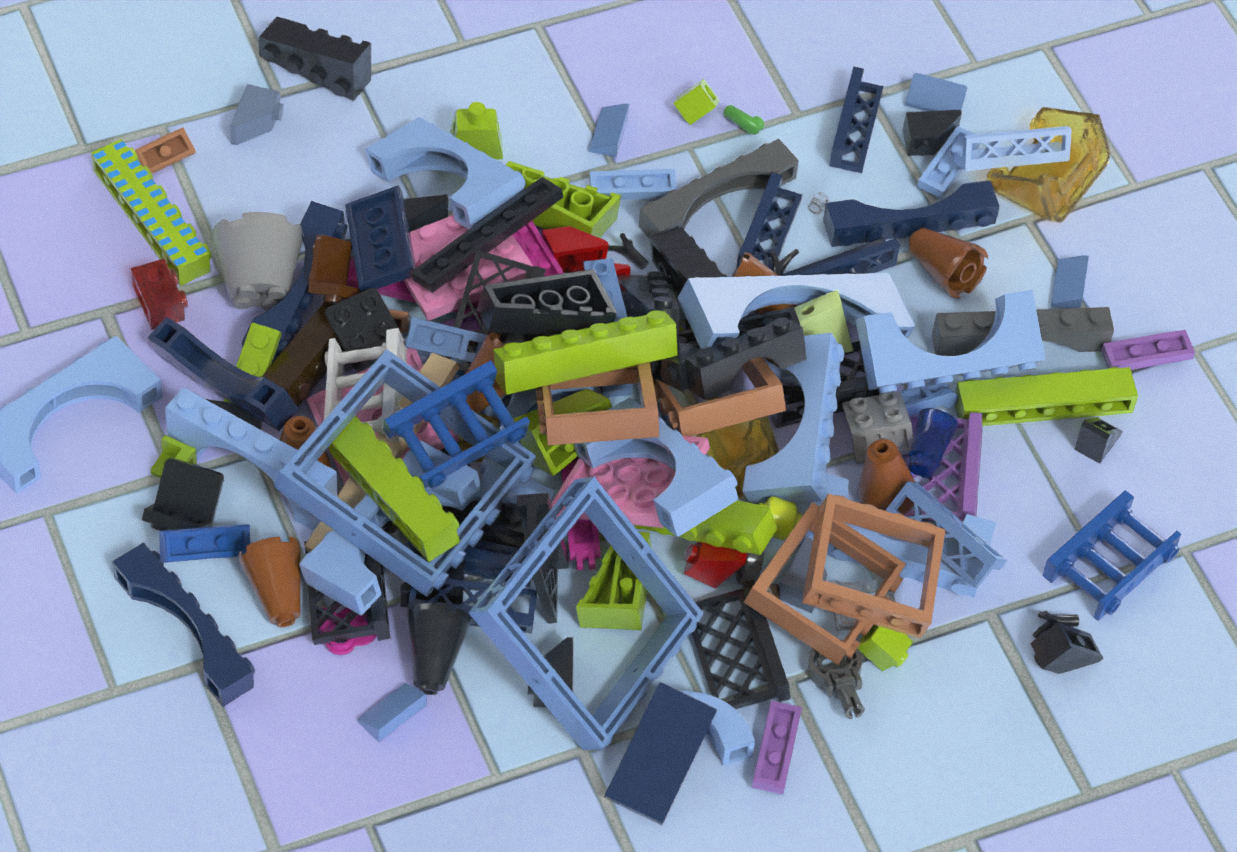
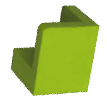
M703 78L680 94L673 104L686 122L691 125L716 108L720 100Z
M164 435L161 439L162 453L151 467V474L161 479L165 461L169 458H176L197 465L196 449Z

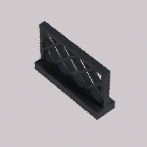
M477 250L454 327L461 329L462 320L474 314L481 327V330L477 333L488 335L486 327H484L477 314V308L474 309L469 299L471 291L480 286L484 288L486 283L499 276L502 277L504 282H508L504 273L514 268L527 271L525 279L544 277L546 269ZM480 259L493 261L499 272L483 280L477 270ZM498 263L509 267L502 270ZM477 275L480 282L473 286L475 276ZM468 303L472 311L464 315ZM508 333L506 341L502 343H523L527 334ZM468 344V349L470 353H474L470 344ZM458 363L460 367L458 370L466 372L469 368L467 365L471 363Z
M860 341L852 342L853 351L844 353L845 356L846 354L857 352L860 356L859 360L854 361L844 357L843 361L840 362V365L852 368L850 374L839 371L841 381L843 382L836 389L837 410L833 414L844 412L843 402L851 401L858 397L866 398L880 395L879 389H868L866 376L855 377L858 371L865 373ZM783 385V393L788 395L784 397L786 411L772 414V421L776 429L802 421L805 397L804 392L800 391V387L795 386V388Z
M548 493L517 495L516 507L526 533V540L552 509ZM546 529L542 533V535L538 538L537 541H539L543 537V535L547 532L548 529ZM563 539L532 577L548 624L557 623L558 569L569 568V556Z
M365 554L364 565L376 575L382 593L362 614L368 620V625L359 627L350 625L358 615L352 610L343 620L333 615L342 605L337 601H334L326 610L319 607L317 603L325 594L320 591L316 593L317 589L308 585L314 645L370 635H377L378 641L391 639L384 567L368 554ZM327 620L337 625L330 632L319 633V628Z
M754 579L743 582L742 589L695 602L701 611L705 610L712 613L706 625L697 622L696 629L691 633L710 694L719 698V694L724 686L737 691L738 694L734 700L726 702L734 709L777 698L778 702L791 699L789 683L767 618L744 603L755 584ZM740 601L741 608L736 616L722 611L726 603ZM718 616L732 622L725 634L711 628ZM737 625L750 631L745 642L731 637ZM707 634L721 639L714 651L702 646V642ZM726 643L740 648L734 660L720 654ZM746 651L759 658L753 669L739 663ZM715 660L729 665L723 677L710 671ZM735 668L749 674L742 686L729 681ZM754 678H758L767 683L769 690L756 693L749 690L748 687Z

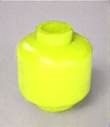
M775 496L769 497L764 504H758L770 507L777 525V530L772 536L775 539L786 540L802 517L795 503Z

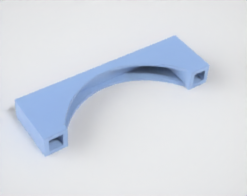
M889 273L688 278L678 296L679 303L701 349H709L721 344L726 339L738 337L740 333L737 327L739 321L759 308L777 304L801 305L835 290L839 292L846 321L856 327V320L863 316L893 312L896 324L906 338L909 337L915 328Z

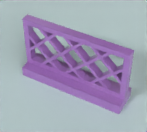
M970 413V419L910 417L915 452L907 454V466L913 477L916 478L922 473L930 481L923 486L927 491L935 486L939 488L944 494L937 500L943 504L951 499L958 506L957 512L952 513L960 520L964 521L967 514L977 517L983 435L982 413ZM916 427L930 428L934 433L923 440L916 434ZM951 428L963 429V434L954 441L945 433ZM940 437L948 445L937 452L930 444ZM924 449L932 457L921 464L914 458V455ZM954 450L961 456V459L951 465L943 457ZM938 461L946 470L935 477L927 469ZM952 474L960 483L952 489H948L942 481ZM910 510L903 515L905 517L915 516V510ZM923 510L921 511L922 515H927ZM932 518L922 519V521H934Z

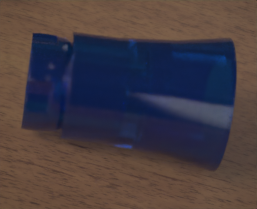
M934 408L920 410L914 440L908 454L909 462L907 466L912 474L919 475L922 478L933 477L935 470L941 464L952 437L959 427L958 421L952 415Z

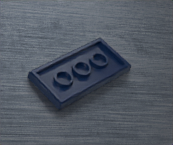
M398 185L345 204L360 291L363 292L370 288L379 289L412 277L411 271L416 268L403 193L400 186Z
M659 682L604 798L662 826L718 709Z

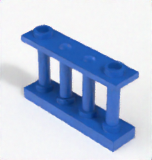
M491 360L384 419L383 430L389 439L396 435L403 437L423 469L424 474L419 479L425 488L430 486L431 489L440 486L447 480L446 476L507 442L514 444L526 436L530 421L526 416L515 422L493 388L497 369ZM475 391L482 393L505 429L489 437L466 402L467 396ZM450 405L452 408L456 407L478 444L462 452L439 416L441 410ZM423 420L426 423H430L451 456V459L435 467L413 431L414 425Z
M1126 490L1047 559L1042 575L1051 584L1059 576H1067L1099 603L1094 615L1097 621L1102 619L1107 613L1112 615L1119 608L1124 597L1165 560L1170 562L1180 550L1178 543L1181 533L1175 531L1167 540L1160 537L1132 514L1131 507L1134 496ZM1118 523L1121 525L1126 524L1155 547L1156 550L1147 558L1115 534L1113 532L1114 527ZM1099 540L1101 542L1106 541L1137 567L1128 575H1125L1095 551L1094 545ZM1079 558L1082 560L1086 558L1116 582L1117 585L1110 592L1106 593L1074 567L1075 562Z

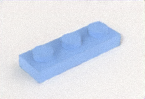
M957 126L918 180L917 187L943 199L963 170L954 162L955 151H963V136L976 134ZM972 143L971 150L978 149L981 143Z
M675 169L590 171L589 176L590 186L598 188V193L608 196L611 195V192L621 195V200L660 199L670 191L677 190Z

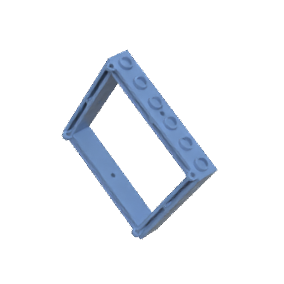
M386 349L279 471L274 487L423 595L429 596L434 588L439 590L449 576L446 573L451 566L456 569L467 554L464 552L468 545L474 547L484 533L481 530L485 524L491 526L501 513L498 509L501 504L505 503L508 505L518 492L515 487L520 483L525 484L535 471L531 466L536 455L518 442L514 444L507 442L487 453L486 455L506 470L457 529L460 543L431 560L430 563L422 559L305 474L383 383L395 389L412 403L441 388ZM450 405L441 410L439 416L447 428L471 445L478 444L456 407L452 408ZM473 411L489 437L501 431Z
M595 477L575 479L469 611L471 617L582 750H601L612 742V736L616 730L629 719L631 710L646 696V690L652 682L662 675L664 666L670 658L679 652L681 643L696 629V623L704 614ZM563 507H566V508L562 511V513L558 516V518L555 519V517L558 515V513L561 511V509H562ZM583 512H585L668 615L593 715L590 714L506 612L507 608ZM546 529H548L547 532L543 535V537L539 541H537L538 538L542 535V533ZM526 555L527 557H526V558L523 560V562L520 564L519 562H520V561L522 560V558ZM512 573V576L508 579V581H507V582L504 584V586L502 587L501 585L503 584V582H504V581L507 579V577ZM494 596L492 601L489 604H487L491 597Z

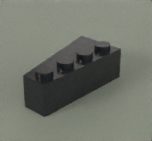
M278 16L258 37L260 57L287 69L293 74H298L316 85H321L338 96L354 101L371 81V42L363 40L360 44L352 42V37L343 34L337 38L330 36L328 30L318 28V30L312 31L309 30L306 24Z
M682 227L650 235L652 262L659 272L670 276L677 302H679L678 296L688 278L727 277L726 274L720 272L716 263L707 257L705 250L699 248L693 236H689Z
M594 269L484 285L477 308L487 331L498 333L559 335L566 330H581L590 328L597 323H612L617 314Z
M651 271L647 275H617L627 317L635 318L647 315L651 311H665L676 323L677 344H679L680 309L670 276L659 271Z

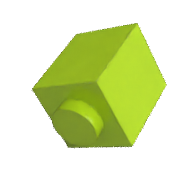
M873 624L867 635H863L860 639V645L857 649L881 671H884L893 666L897 668L905 662L909 656L907 650L913 641L904 633Z

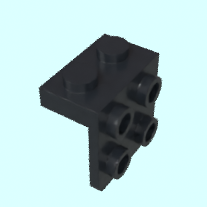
M370 288L328 307L324 313L344 352L382 346L386 342V331L398 328L381 295L375 288ZM372 360L344 364L345 372L353 369L361 371L370 366Z
M176 458L167 459L164 464L155 503L144 509L142 521L151 523L150 527L159 531L211 527L217 510L224 475Z

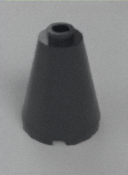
M424 603L414 605L413 611L410 608L408 610L407 621L413 685L426 695H436L438 691H442L446 687L470 626L469 614L461 609L456 608V613L446 611L447 605Z

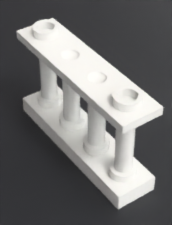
M398 328L386 331V342L382 346L342 352L336 339H329L328 352H325L327 381L324 420L342 401V389L354 387L365 374L343 376L344 364L378 359L386 349L407 363L406 342ZM383 383L384 389L380 392V395L372 396L361 410L382 407V416H379L378 420L367 421V423L372 427L374 433L380 432L382 435L385 434L389 443L401 442V437H398V435L389 439L383 430L385 418L402 410L398 403L403 395L386 383Z

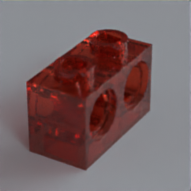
M165 259L130 268L132 287L151 330L156 329L166 317L176 323L185 320L184 308L188 307L187 298L183 290H178L176 272L174 268H168Z

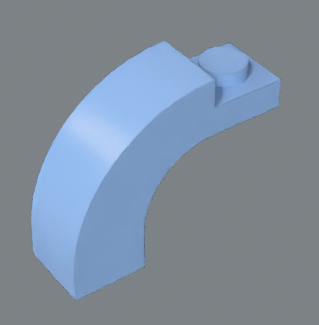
M683 692L718 709L705 737L714 745L722 765L753 757L755 739L747 722L736 709L725 701L708 694Z

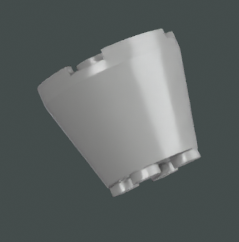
M270 212L243 213V219L231 222L223 219L215 225L213 230L214 246L229 297L233 301V307L236 309L262 307L268 311L278 304L291 289L302 245L301 225L287 222V216Z

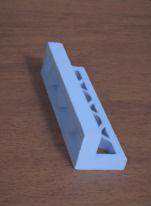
M1069 126L963 136V151H955L954 162L964 171L1070 161L1072 129ZM1056 135H1062V144L1049 141ZM1029 138H1036L1039 141L1038 144L1023 145ZM1003 140H1009L1013 144L1007 147H997ZM972 143H983L987 147L985 149L971 150Z

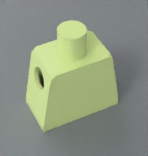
M838 290L794 308L800 325L803 327L804 336L832 333L838 344L842 345L844 353L853 351Z

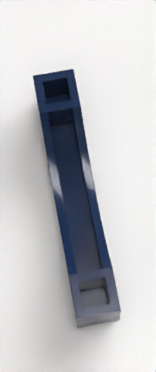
M986 180L962 184L944 200L916 209H884L864 204L855 199L828 202L825 205L823 223L831 247L850 246L852 244L873 242L881 238L885 240L906 238L922 228L943 232L950 230L958 231L978 226L986 227L996 224L1000 205L991 181Z
M314 201L310 202L300 223L302 242L305 248L304 265L300 276L291 291L278 304L267 312L254 317L252 320L253 323L278 330L282 333L271 365L288 346L292 335L298 334L302 324L301 317L304 311H309L313 303L314 295L308 293V277L312 268V249L317 235H326L343 240L348 225L345 224L344 211ZM249 326V328H248V330H247V332H246V334H245V336H244V338H243V340H242V348H243V346H244V343H245L246 337H247V335H248L250 326Z
M168 317L147 337V340L162 359L278 432L299 410L285 389L266 377L251 375L234 366L207 347L186 328Z
M143 542L112 561L114 579L131 599L147 602L164 609L178 618L190 630L197 640L204 658V685L222 707L254 688L253 674L255 669L251 661L247 657L242 658L238 654L233 640L228 635L223 636L215 619L210 614L205 615L196 597L191 592L187 594L182 588L179 577L173 571L168 572L164 567V563L160 562V555L157 551L153 550L151 552Z

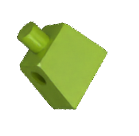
M481 102L471 103L468 109L456 110L449 133L459 140L467 142L475 149L486 153L493 159H503L502 133L497 111L494 108H486Z

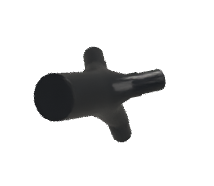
M621 233L620 238L623 245H609L608 251H615L628 257L639 269L643 270L649 264V261L635 249L633 241L628 240L625 233Z
M774 250L771 251L772 271L778 276H782L791 260L799 254V250H793L782 260H778Z
M1046 610L1040 611L1038 617L1046 620V622L1032 636L1038 638L1043 632H1046L1058 622L1071 627H1078L1079 616L1078 614L1060 615L1051 614Z

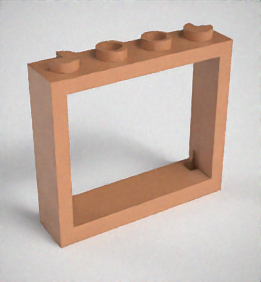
M757 357L741 367L755 386L754 389L682 408L668 388L669 385L652 377L656 401L659 403L662 415H667L671 429L676 428L682 436H694L786 411L783 385L762 357Z
M649 362L535 388L540 434H546L548 445L659 437L658 406ZM638 383L642 408L554 415L551 390Z
M827 494L818 509L802 603L921 638L932 622L946 529L936 527L928 522L907 518L899 513H890L877 509L870 504L854 502L840 495ZM833 519L928 547L919 609L822 580Z
M812 502L756 581L744 603L839 665L845 655L849 658L853 656L860 645L856 638L859 634L866 636L873 624L857 620L842 642L767 592L809 530L815 531L820 506ZM833 519L829 543L885 579L874 596L890 600L885 595L889 590L895 593L903 581L899 574L906 563L844 522Z

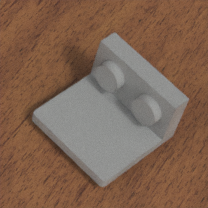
M901 392L885 393L866 398L858 397L842 403L851 432L856 464L865 461L870 444L880 439L890 440L895 443L901 455L915 452L912 424Z

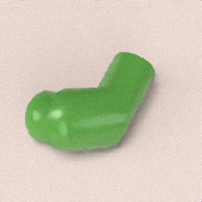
M728 105L724 109V117L737 124L749 134H758L764 128V121L759 116L751 117L733 105Z

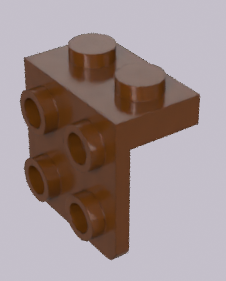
M317 235L312 249L313 261L308 277V293L324 296V301L339 303L361 293L359 288L347 286L352 251L351 242L326 235Z

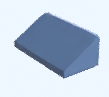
M914 73L905 105L926 111H962L967 86Z
M629 103L602 107L589 152L617 158L629 118Z
M1088 255L1058 259L1051 301L1052 307L1062 309L1081 307L1089 261Z
M404 683L358 718L357 722L375 740L380 742L426 706L427 695L423 691Z

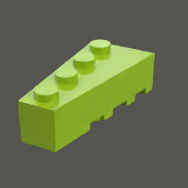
M511 161L505 164L507 167L522 174L526 182L525 189L541 177L562 188L563 198L532 220L540 228L546 230L571 226L601 238L617 220L621 195L612 192L610 196L598 193V188L586 185V188L569 184L570 179L560 176L559 178H549L544 176L543 171Z

